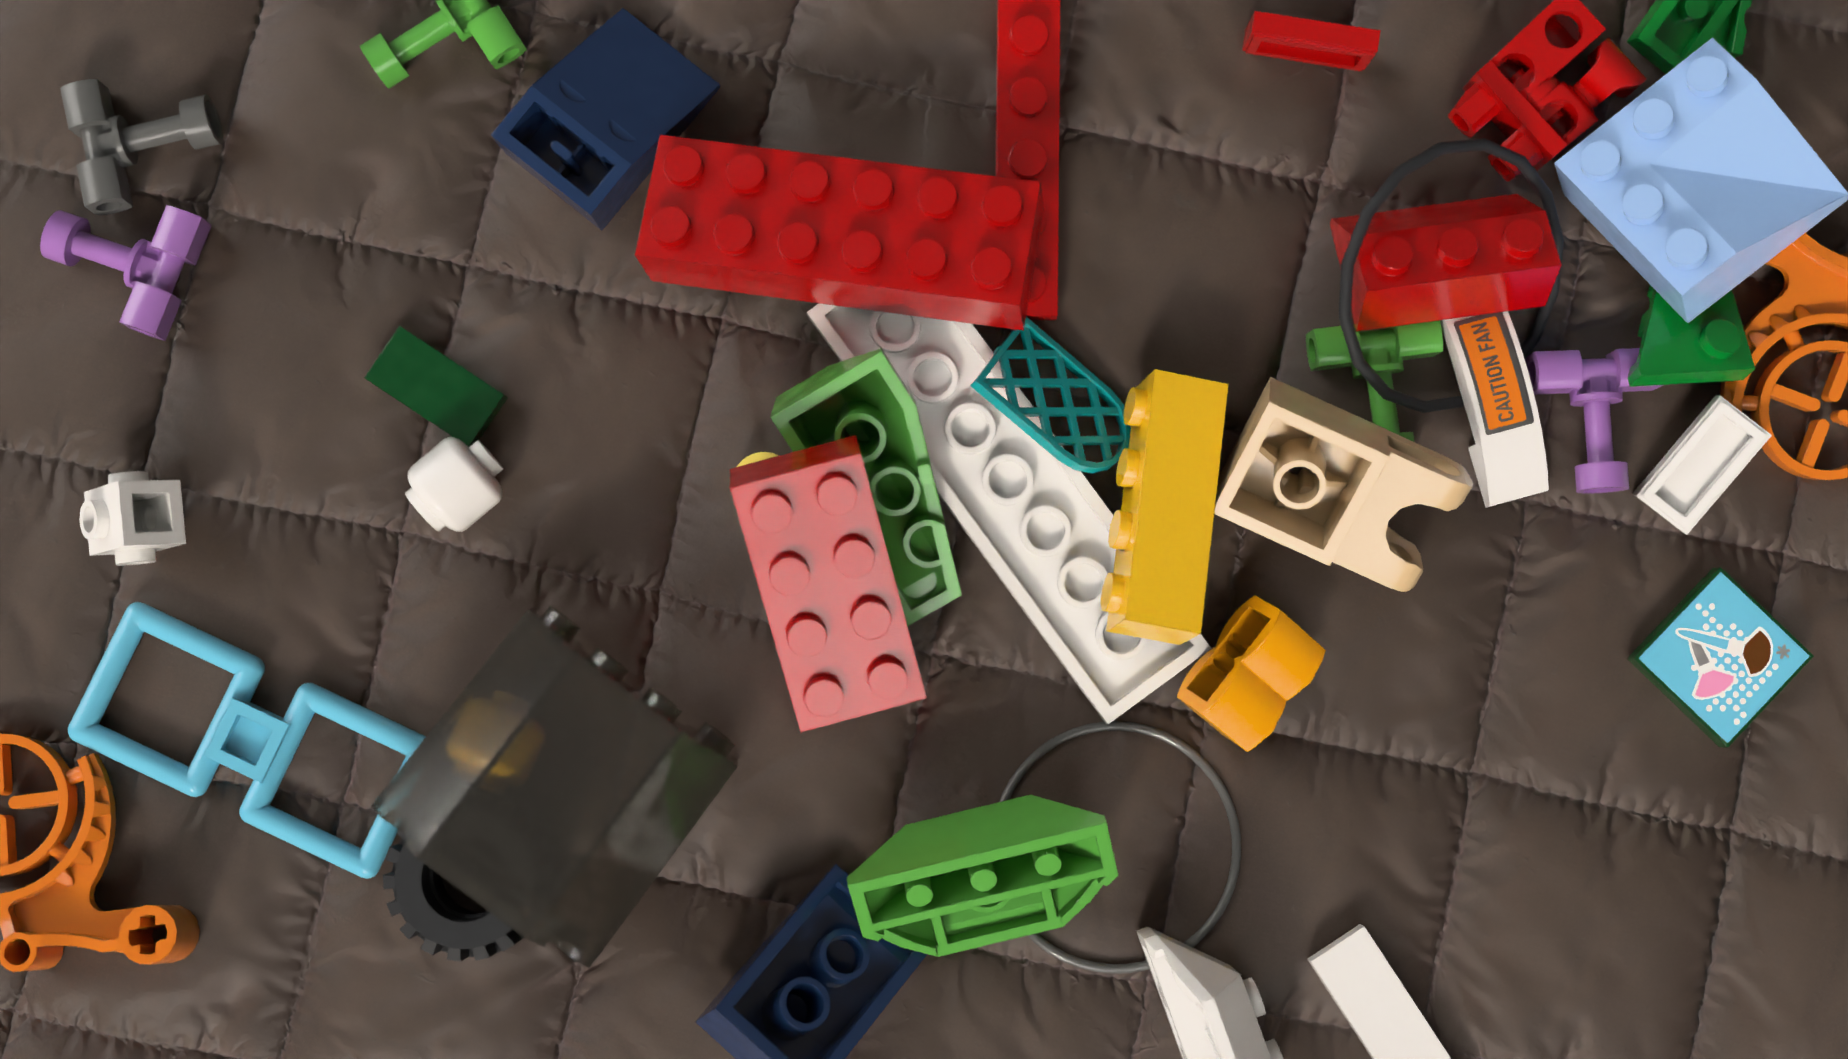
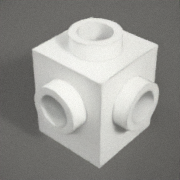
M145 471L119 472L108 475L107 485L84 492L85 502L80 510V527L84 537L88 539L90 556L115 555L116 565H140L156 562L157 551L186 544L180 480H149L148 472Z

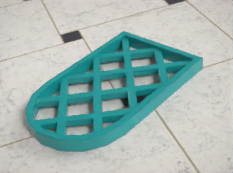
M1027 317L1024 331L1013 329L1003 343L995 349L994 355L970 385L1053 457L1073 470L1087 473L1108 470L1119 461L1123 449L1129 447L1131 426L1124 424L1125 406L1123 402L1105 383ZM1020 333L1024 350H1007ZM1032 339L1045 350H1034ZM1009 359H1026L1030 378H1013ZM1036 359H1053L1057 378H1040ZM999 361L1003 378H986ZM1065 367L1078 378H1067ZM993 388H1005L1007 400ZM1015 388H1033L1037 407H1019ZM1043 388H1060L1064 407H1047ZM1070 388H1087L1091 407H1074ZM1099 396L1109 407H1101ZM1076 416H1093L1098 436H1080ZM1103 416L1116 417L1120 436L1107 435ZM1027 417H1039L1041 429ZM1049 417H1066L1070 436H1053ZM1073 445L1075 456L1061 446ZM1083 445H1100L1103 461L1098 463L1086 461ZM1110 445H1119L1116 454L1112 457Z

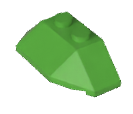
M1027 795L907 824L847 877V884L863 938L879 941L882 938L905 949L940 957L1061 928L1094 898L1103 885L1108 886L1116 879L1118 871L1105 815L1038 796Z

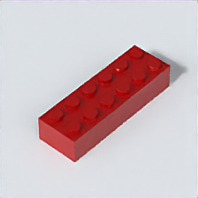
M660 135L635 256L651 281L1024 331L1044 214L1041 182Z

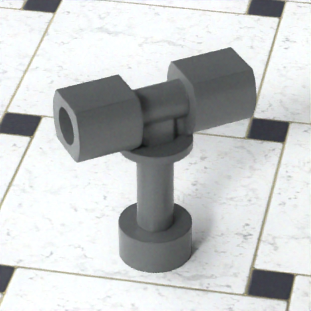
M98 79L75 81L60 88L68 129L81 138L86 161L77 164L76 168L84 207L95 215L114 214L134 207L125 167L138 163L139 150L188 139L190 145L195 150L223 143L221 121L213 101L207 94L181 100L179 102L178 115L129 126L123 116L114 115L109 88Z

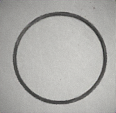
M1103 721L1072 728L1042 744L1025 759L1012 775L999 802L1010 800L1026 772L1050 750L1073 738L1101 731L1137 732L1165 741L1190 757L1208 776L1219 793L1227 813L1231 831L1232 856L1227 883L1215 910L1201 928L1184 942V944L1192 948L1197 945L1214 928L1228 906L1236 887L1241 862V834L1238 817L1228 790L1216 771L1195 749L1181 739L1158 728L1134 722L1112 721L1110 724H1106ZM1038 933L1028 935L1036 945L1048 954L1077 968L1108 974H1126L1150 969L1147 960L1129 964H1106L1081 959L1055 947Z

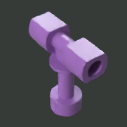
M166 205L152 242L141 239L133 248L90 234V223L87 219L58 210L51 215L43 229L40 250L44 258L70 267L76 265L81 258H85L124 272L125 285L133 289L119 322L134 331L166 341L182 301L172 294L184 263L196 266L212 225L198 215Z
M1640 348L1616 349L1607 354L1606 358L1582 359L1579 350L1535 351L1525 358L1534 394L1569 393L1571 406L1584 407L1587 463L1575 466L1577 493H1610L1629 489L1628 463L1614 461L1610 404L1622 402V392L1653 391L1663 386H1629L1627 379L1629 369L1637 361Z

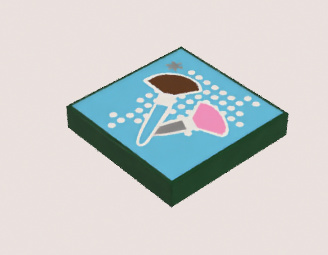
M1721 567L1712 568L1628 656L1627 660L1718 747L1728 748L1814 655Z

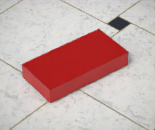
M1254 11L1245 29L1242 51H1245L1246 54L1362 72L1378 52L1381 30Z

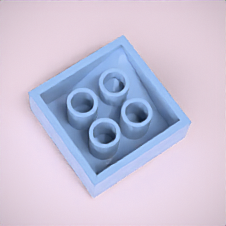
M1714 38L1708 40L1554 163L1563 194L1687 324L1848 200V192L1758 80Z

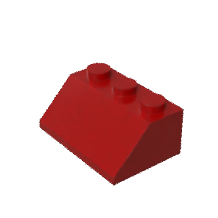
M1518 194L1376 212L1371 219L1354 263L1351 313L1356 332L1545 306L1562 266L1546 211ZM1359 215L1331 218L1330 228L1340 268Z

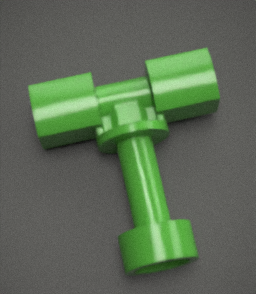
M435 0L441 10L391 42H388L380 32L359 46L374 71L388 89L410 76L403 64L456 32L462 42L473 36L495 70L509 64L527 50L498 5L491 7L488 0Z
M1440 320L1356 332L1364 359L1388 387L1393 390L1392 374L1404 371L1403 360L1433 357L1443 352V335ZM1341 326L1312 329L1306 334L1307 357L1311 371L1352 367L1353 378L1364 379L1352 364ZM1367 381L1372 422L1415 442L1413 432L1400 433L1396 403L1383 399Z

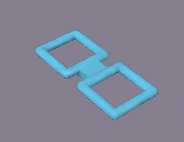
M134 602L126 608L68 726L69 737L85 747L191 797L201 796L207 791L219 765L222 764L253 779L239 809L240 817L244 822L361 878L369 879L377 875L435 756L436 745L434 741L314 683H304L297 689L284 718L250 702L265 672V664L259 657L145 603ZM144 632L234 674L190 766L182 764L99 724ZM315 713L406 755L362 848L270 805Z

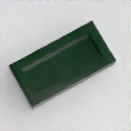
M401 326L397 328L364 377V379L452 437L460 439L468 447L477 440H480L508 398Z

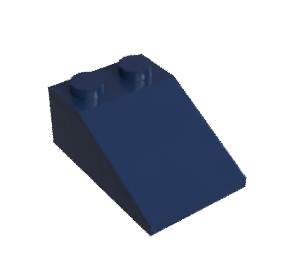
M837 864L822 877L745 962L695 1021L735 1059H845L927 954L899 947L882 938L879 941L863 938L847 884V877L849 875Z

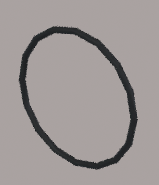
M1486 138L1439 142L1396 167L1361 210L1341 262L1338 318L1353 366L1383 399L1421 413L1465 406L1462 396L1423 401L1390 389L1364 359L1351 318L1354 263L1373 215L1402 179L1441 155L1451 153L1484 151L1517 166L1541 198L1562 264L1564 238L1552 191L1525 156ZM1561 268L1546 305L1540 307L1530 334L1521 345L1524 359L1541 339L1559 294Z

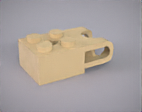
M1270 377L1218 477L1214 514L1328 566L1333 562L1386 587L1400 592H1407L1415 587L1423 573L1421 554L1415 544L1388 527L1389 520L1401 508L1414 504L1436 507L1445 511L1457 509L1466 499L1473 487V482L1465 468L1452 459ZM1293 467H1306L1301 469L1298 475L1289 472V469Z

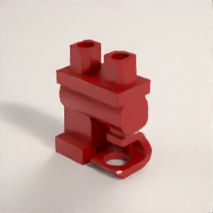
M1553 0L1488 63L1474 74L1462 88L1465 93L1449 112L1448 118L1462 134L1469 138L1474 136L1489 121H1492L1508 138L1501 146L1525 156L1538 171L1599 120L1594 114V109L1608 96L1615 93L1617 96L1625 98L1643 84L1647 78L1613 40L1608 37L1588 55L1587 62L1591 67L1590 71L1573 86L1568 85L1565 81L1561 83L1555 75L1591 45L1606 28L1580 0ZM1570 18H1572L1573 20H1575V22H1576V24L1578 25V27L1574 24V22H1573ZM1491 154L1487 157L1492 167L1505 181L1509 182L1522 175L1517 166Z

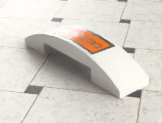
M1508 311L1440 320L1475 441V445L1468 447L1485 508L1548 491L1546 452L1538 408L1522 349Z

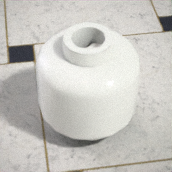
M447 437L410 467L407 476L411 488L405 492V496L436 531L439 532L446 526L453 531L463 532L502 499V488L495 476L503 470V467L479 440L468 447L460 439Z

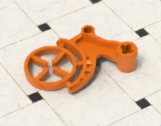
M1804 233L1766 263L1777 268L1783 274L1785 281L1783 290L1776 298L1762 307L1744 326L1755 366L1764 353L1781 338H1784L1789 350L1778 356L1764 370L1757 382L1753 395H1744L1750 373L1744 380L1721 381L1720 396L1741 412L1742 410L1751 411V419L1772 435L1763 445L1762 449L1780 468L1795 476L1806 479L1848 478V464L1831 470L1814 469L1830 426L1828 420L1814 419L1810 422L1796 460H1794L1783 450L1775 438L1769 417L1770 399L1806 412L1816 411L1820 408L1821 404L1818 399L1776 384L1780 375L1787 367L1807 354L1817 351L1837 353L1821 393V399L1824 402L1839 401L1848 381V342L1826 340L1805 344L1798 330L1810 325H1830L1848 330V251L1841 254L1835 253L1822 246L1807 233ZM1848 410L1832 411L1830 414L1831 421L1848 427Z
M0 734V795L8 796L13 792L11 745L24 747L38 755L51 770L58 788L57 791L19 795L9 799L8 804L12 809L26 810L58 805V813L53 828L45 841L32 854L20 861H17L15 819L11 815L0 814V876H14L32 871L49 861L52 857L59 862L50 872L34 883L14 891L0 893V928L3 935V940L0 943L1 965L12 972L50 969L61 960L63 946L82 947L100 952H120L138 964L149 965L174 963L185 959L191 954L199 941L200 928L192 912L181 905H144L135 908L103 911L95 903V888L108 864L116 828V808L113 789L99 754L92 753L77 760L79 766L70 769L61 755L47 744L30 737ZM84 781V815L76 839L69 849L64 844L73 829L77 816L78 792L76 784ZM165 925L167 938L154 943L153 929H159Z

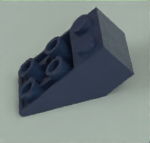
M622 8L537 80L497 126L491 136L506 155L603 231L652 171L659 136L680 137L719 90L720 84Z

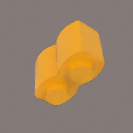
M1255 595L1237 609L1224 626L1216 646L1205 653L1191 668L1179 688L1177 698L1223 736L1248 752L1274 731L1284 711L1286 701L1310 684L1322 663L1326 650L1283 611Z

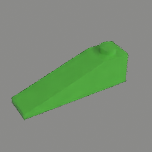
M880 348L829 365L777 396L770 418L793 452L856 435L907 626L962 596L917 404L883 349Z

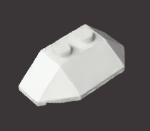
M1150 927L1136 931L1182 1059H1283L1275 1039L1265 1042L1257 1017L1266 1015V1011L1252 977L1242 980L1241 974L1229 964Z

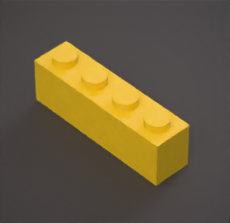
M1155 369L1137 387H1132L1128 393L1123 418L1124 424L1131 426L1129 448L1123 449L1116 471V483L1118 486L1124 487L1121 510H1116L1112 517L1108 537L1109 547L1116 549L1113 573L1107 574L1101 593V609L1108 612L1107 632L1181 645L1201 634L1229 384Z

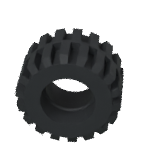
M486 791L469 792L428 804L416 812L418 816L414 820L403 824L397 832V835L401 837L400 842L389 847L385 861L392 862L393 867L392 872L383 875V889L393 888L395 900L386 904L391 917L401 913L406 921V924L399 930L408 940L416 936L420 937L424 941L420 949L431 955H435L440 951L446 952L447 960L461 962L468 957H474L475 961L490 958L498 952H504L529 936L540 926L538 923L549 914L554 904V901L551 900L552 894L560 886L561 874H555V863L561 860L558 847L551 849L547 839L548 836L552 835V832L545 822L538 824L532 816L535 814V811L528 805H517L511 802L513 797L504 794L491 795L486 794ZM474 836L487 841L499 852L505 863L507 871L506 890L500 903L486 912L467 910L454 902L444 887L441 873L442 862L450 845L459 838Z

